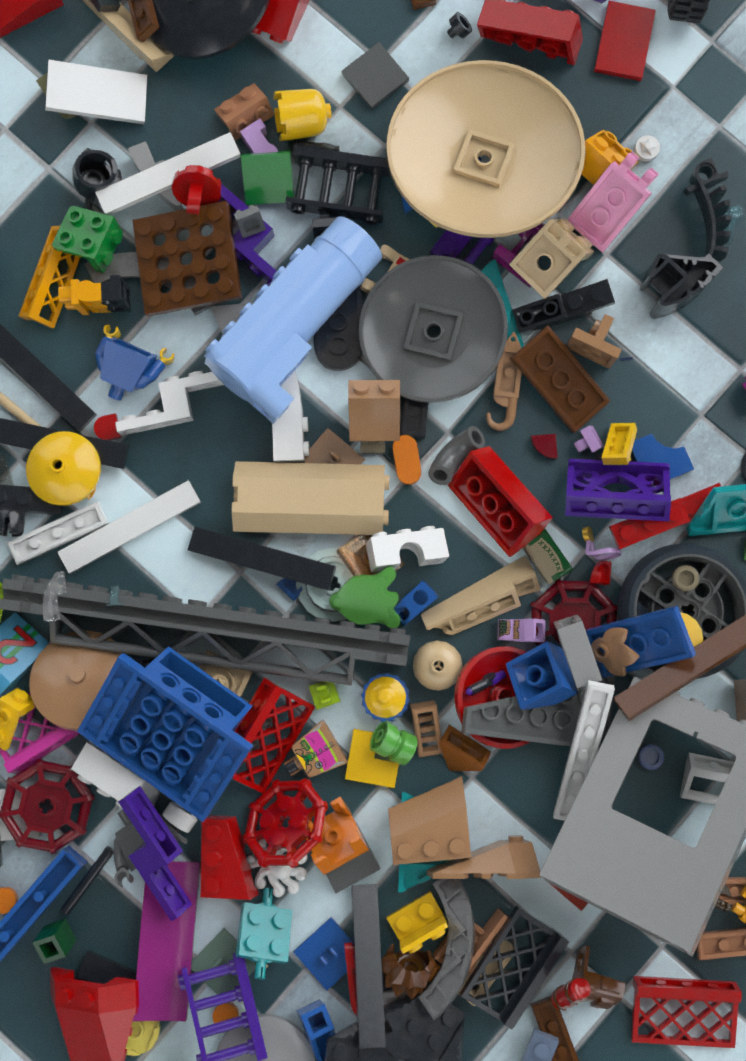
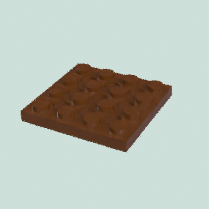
M227 201L200 206L199 215L187 214L186 209L132 220L146 316L150 317L242 299L230 208ZM212 225L213 232L209 236H202L203 227ZM182 230H189L188 239L179 241V233ZM164 234L166 236L165 243L161 246H156V237ZM212 248L216 249L215 258L206 260V251ZM187 253H191L193 256L191 263L183 265L181 262L182 257ZM163 258H168V267L160 270L158 268L159 261ZM218 272L220 275L219 281L215 284H209L208 278L210 274ZM189 277H195V286L191 289H186L185 281ZM168 281L172 282L171 291L162 293V285Z

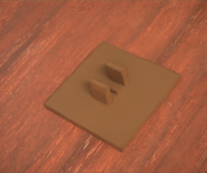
M329 428L325 430L309 449V456H305V463L362 464L365 460Z

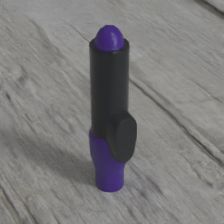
M501 670L484 675L482 680L467 687L466 694L473 696L490 686H494L506 677V673Z

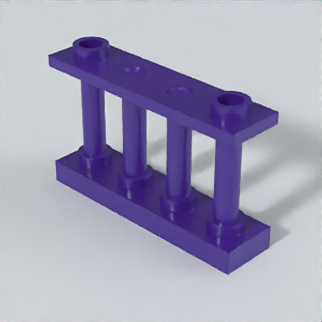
M236 952L232 953L233 959L228 960L229 963L189 975L187 966L181 967L182 974L178 975L181 991L186 990L200 1049V1054L196 1055L197 1061H225L248 1053L250 1055L256 1054L257 1061L268 1058L245 959L236 957ZM232 974V976L237 975L239 985L235 986L234 990L194 1001L191 985ZM238 1000V1002L243 1001L245 1012H242L241 1016L200 1027L197 1011ZM243 1026L244 1029H250L252 1038L247 1039L246 1043L206 1054L203 1038Z

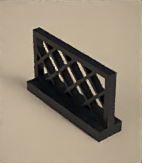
M515 906L459 994L513 1030L569 941L554 928H550L526 911ZM521 915L526 919L527 928L515 931L514 923ZM541 930L546 931L548 934L543 942L535 944L533 933ZM528 934L530 945L518 948L516 937ZM511 939L513 950L500 953L499 946L501 943ZM531 951L532 959L530 962L520 966L519 954ZM514 956L516 967L503 970L502 959ZM497 961L499 972L486 975L485 968L488 963ZM517 973L518 980L516 984L506 988L505 976ZM500 978L502 989L489 992L487 981ZM483 983L484 994L475 997L469 994L474 985ZM503 995L504 1002L499 1010L493 1009L490 999Z

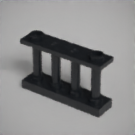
M294 145V163H297L300 168L295 198L286 197L285 200L287 210L295 214H305V212L319 214V212L329 211V216L363 220V223L369 225L383 223V211L377 210L381 178L384 176L390 177L387 158ZM312 166L324 169L319 201L305 199L309 168ZM336 169L346 170L348 173L343 205L329 203L333 171H336ZM360 173L372 176L367 208L353 206L357 175Z

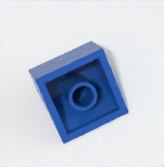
M549 641L506 663L520 709L522 710L556 705L578 694L563 649Z

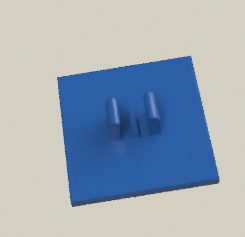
M330 917L293 952L327 991L347 973L344 943L352 942V945H354V942L337 922Z

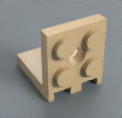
M560 218L550 219L509 264L544 299L555 290L580 261L589 259L594 253L591 249L593 244L585 236L582 235L580 237L573 232L575 227L565 218L563 220ZM543 255L551 259V266L548 270H542L538 265L539 258Z

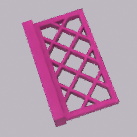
M34 708L29 711L26 721L20 719L18 721L25 723L22 738L13 737V740L21 741L18 752L10 756L7 750L4 751L0 748V754L5 761L4 766L8 773L18 774L35 763L36 759L45 757L80 733L58 726H48L49 721L46 718L43 725L33 723ZM30 725L42 727L40 737L35 741L27 740Z

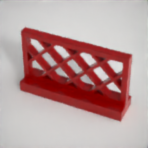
M265 677L249 702L252 705L251 709L234 731L251 744L254 740L259 739L260 748L249 752L244 759L247 770L239 774L235 773L232 778L261 793L266 791L315 709L313 704ZM280 695H285L286 705L276 708L275 704ZM300 705L305 706L301 716L294 718L293 708ZM287 711L289 720L278 724L277 714ZM272 717L273 727L262 730L265 720ZM290 727L291 732L289 736L281 740L280 730ZM274 733L276 742L265 746L264 736ZM277 748L278 754L275 759L268 761L266 752ZM261 755L263 764L252 768L250 759ZM264 770L265 776L260 784L255 783L253 774Z
M633 976L632 1042L735 1048L738 1005L742 1000V991L735 981ZM640 998H651L656 1004L645 1013L640 1007ZM670 1000H678L682 1006L670 1014L664 1005ZM696 1001H703L708 1007L696 1016L689 1007ZM721 1003H731V1011L723 1017L715 1010ZM661 1008L668 1017L657 1026L650 1017ZM687 1010L694 1019L682 1027L676 1018ZM713 1012L719 1018V1021L708 1029L701 1020ZM646 1020L654 1028L647 1035L638 1034V1027ZM673 1022L680 1031L674 1036H666L662 1030ZM698 1023L706 1031L699 1038L691 1037L688 1034V1031ZM725 1025L729 1029V1039H717L713 1033Z

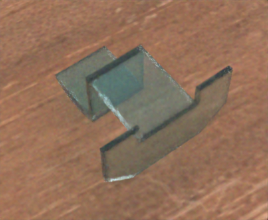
M111 586L110 604L105 606L123 605V603H118L119 586Z

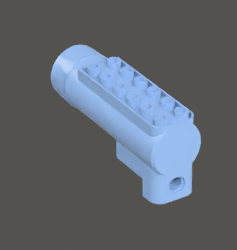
M337 217L320 236L316 237L311 246L307 245L303 250L298 248L289 259L291 261L286 268L281 266L274 274V279L270 286L265 284L258 291L253 305L250 302L247 303L240 311L238 321L235 323L232 320L222 331L224 334L219 342L215 339L205 350L206 354L204 357L206 359L204 364L210 368L214 375L228 389L240 398L248 401L274 424L289 408L290 403L294 399L281 385L306 359L312 348L307 343L346 298L364 282V278L381 261L382 254L378 245L355 222L345 217Z

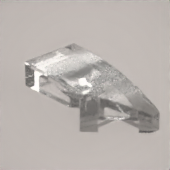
M64 571L56 572L44 592V621L60 620L57 594L67 593Z

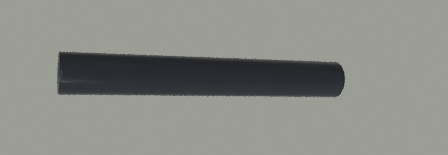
M106 846L62 906V912L67 915L70 914L114 854V850L111 847Z

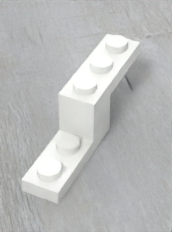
M203 371L189 373V377L180 379L178 376L167 377L164 379L165 382L158 383L164 412L152 410L146 412V416L136 417V415L124 416L122 421L115 422L117 432L123 436L194 421L188 392L224 384L213 372L203 374Z

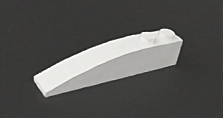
M294 371L281 385L294 399L282 416L274 424L272 423L274 462L305 463V456H309V441L304 442V432H308V417H303L300 388L296 372Z

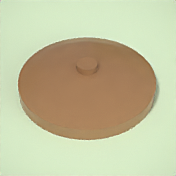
M86 631L93 639L103 635L94 631ZM76 632L64 634L81 637ZM49 643L38 655L30 674V693L36 708L52 724L66 730L77 731L117 658L122 653Z

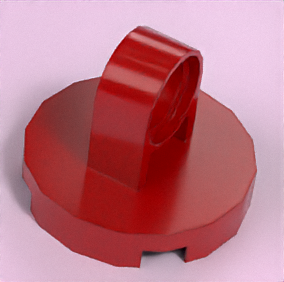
M188 165L185 167V170L180 172L178 170L174 175L171 186L172 193L177 201L187 206V214L199 215L200 206L217 203L220 199L222 192L221 180L219 178L217 180L212 175L213 171L200 165Z

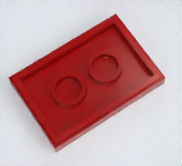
M608 1L594 72L641 81L656 10Z

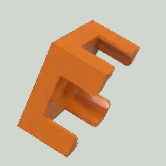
M341 797L330 802L335 811L325 816L322 831L323 841L321 844L318 843L311 850L312 853L310 854L314 864L323 875L369 850L350 809ZM309 820L308 827L310 832H312L313 823Z

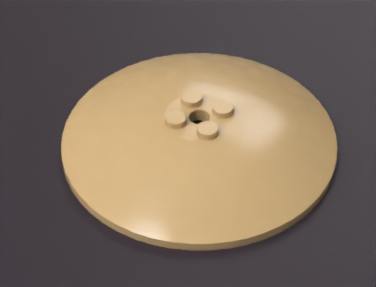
M487 60L467 61L453 64L431 73L413 86L403 97L389 125L387 160L393 181L402 197L417 213L443 229L465 236L482 238L504 237L530 230L542 224L565 205L575 191L581 177L585 160V139L580 120L573 106L559 89L542 76L526 68L506 62ZM484 155L489 157L490 161L482 163L477 158Z

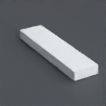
M97 501L7 542L16 565H21L96 531L109 523L100 502Z

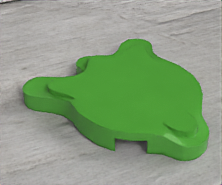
M387 566L375 575L363 574L349 578L339 591L331 595L329 600L330 606L334 610L339 611L349 621L359 625L382 623L390 628H397L401 620L394 607L399 600V595L397 592H391L387 589L396 577L395 569Z

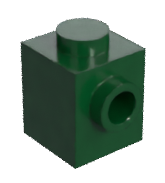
M65 918L43 926L32 943L43 964L66 957L77 939Z

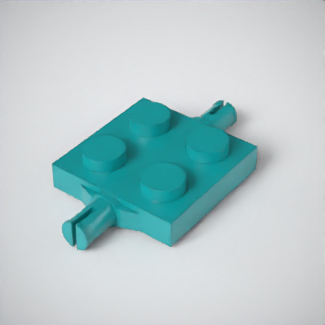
M263 888L262 903L244 902L241 904L236 957L248 958L256 962L254 979L259 980L265 979L267 963L285 964L288 962L293 910L279 908L272 904V888Z

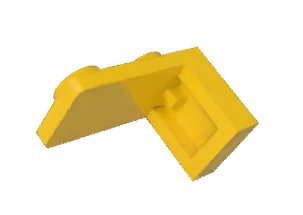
M19 688L0 698V748L4 751L10 748L19 718L35 708L32 697Z

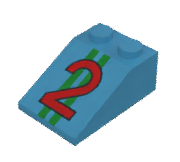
M14 612L0 625V698L14 689L32 669L41 651L50 643L17 612Z

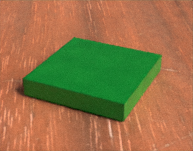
M290 151L241 154L246 205L286 203V197L294 198Z

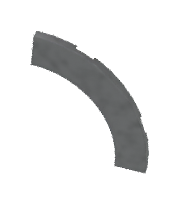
M135 252L113 254L112 262L107 266L104 273L95 271L89 262L84 264L94 283L110 282V275H121L123 279L140 278L138 258ZM161 259L158 263V268L160 270L166 269L169 265V260ZM189 277L185 281L186 289H191L195 286V277ZM168 281L163 284L172 289V282ZM217 304L192 308L191 310L196 316Z
M438 879L433 883L443 903L449 929L443 965L433 982L418 997L433 1020H436L455 1000L466 980L473 958L475 945L474 916L468 893L461 879Z

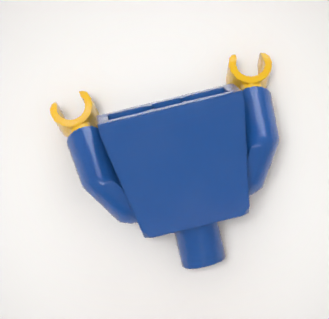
M110 325L104 326L103 331L106 336L102 337L95 352L98 370L101 372L100 379L111 384L108 396L115 400H122L125 390L134 392L138 389H144L158 378L165 369V365H170L174 362V353L170 358L163 357L167 348H162L160 350V359H156L157 355L119 339L121 333L118 327H116L114 333L109 334L111 331Z

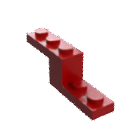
M717 483L683 498L671 501L669 521L626 519L609 526L618 550L690 522L713 487H721V484Z

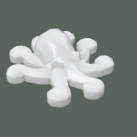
M266 840L258 841L263 850L266 851ZM278 850L275 855H283L287 850ZM254 855L247 857L251 868L261 867L258 865V859ZM305 855L298 863H305L308 856ZM261 867L256 875L254 884L258 889L265 888L267 882L264 877L267 875L270 884L274 888L273 895L275 897H281L285 893V887L280 883L279 879L288 886L290 894H296L300 886L290 876H295L297 880L302 881L306 878L307 873L302 867Z

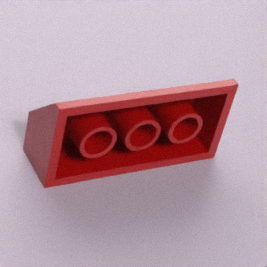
M490 446L470 451L453 476L452 481L447 485L508 557L515 555L540 535L553 518Z

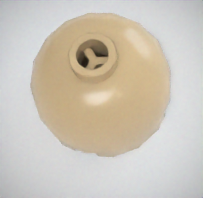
M438 640L428 642L420 647L413 659V671L419 683L428 689L437 691L448 689L454 685L463 667L461 655L456 648L447 642Z

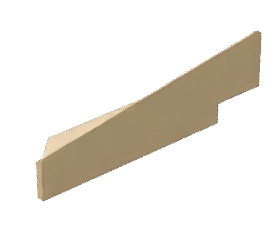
M82 0L155 72L160 70L174 57L173 54L157 45L151 37L145 42L137 39L131 13L122 4L118 11L98 12L91 0Z
M522 556L421 614L427 630L439 628L445 634L454 635L520 607L519 596L539 591L541 588L526 556Z

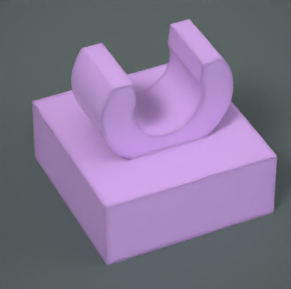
M593 426L582 429L580 432L584 438L574 443L578 452H582L589 447L592 452H597L605 447Z

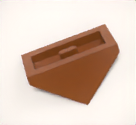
M450 724L439 742L449 771H482L491 754L490 750L461 733Z

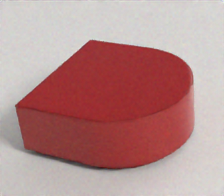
M116 413L101 416L95 421L94 432L97 437L108 441L122 438L116 428L115 422L119 421Z

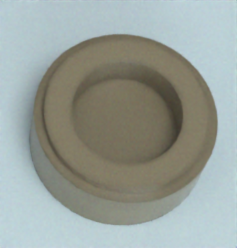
M691 566L678 567L672 574V584L679 591H691L699 583V574Z

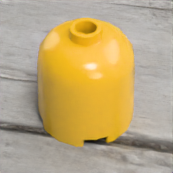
M315 89L274 91L273 99L278 102V108H274L277 133L282 132L279 136V141L314 137L324 132L327 126V119L331 118L330 103L325 104L324 97L319 91Z

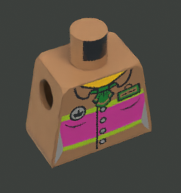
M323 719L291 747L296 756L284 762V765L291 776L304 769L310 778L344 765L348 762V759Z

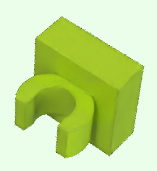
M322 681L308 686L317 710L341 702L335 683Z

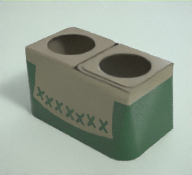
M546 529L522 548L547 585L573 571L572 566Z

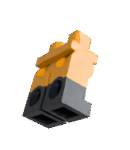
M110 275V282L93 283L88 280L80 282L78 279H72L71 286L58 287L59 302L65 304L67 310H78L82 315H90V311L93 313L131 311L130 287L121 275Z

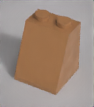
M349 380L350 441H400V380Z

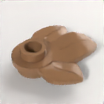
M618 627L608 629L603 638H597L592 642L591 648L595 660L603 663L611 674L626 676L625 666L633 664L639 658V655L624 644L628 630Z

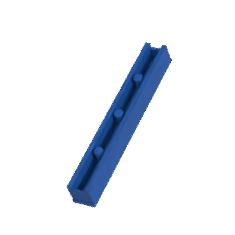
M70 845L56 856L0 921V963L88 862Z

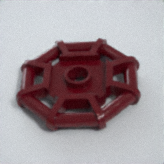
M558 579L535 602L532 601L530 607H532L531 619H541L542 612L549 615V627L545 631V637L551 635L560 646L561 644L553 623L555 621L578 614L583 621L585 630L600 626V616L607 614L606 624L617 621V604L614 605L595 584L590 583V580L568 581ZM565 590L585 592L582 598H568ZM558 593L560 594L562 600L552 610L545 607ZM590 594L605 609L598 611L588 601ZM536 626V636H537V635H538V627ZM534 642V643H535L537 646H539V645H541V644H543V643H545V642Z
M42 758L36 759L35 763L18 774L7 778L0 818L14 838L15 846L46 851L52 855L57 854L59 849L74 839L86 834V826L95 796L91 794L86 784L77 778L79 774L71 769L72 766L44 761ZM44 771L65 776L60 782L45 779ZM38 773L39 781L27 789L21 785L22 782ZM69 779L81 797L73 798L65 786ZM17 789L22 793L19 809L11 810ZM46 799H50V804L54 805L53 810H48L47 814L43 813V808L39 807L40 802H45ZM82 802L76 823L70 819L74 803ZM19 814L25 821L27 829L24 833H22L12 817L13 815ZM65 824L73 828L55 840L54 831ZM32 831L47 833L48 841L28 836Z

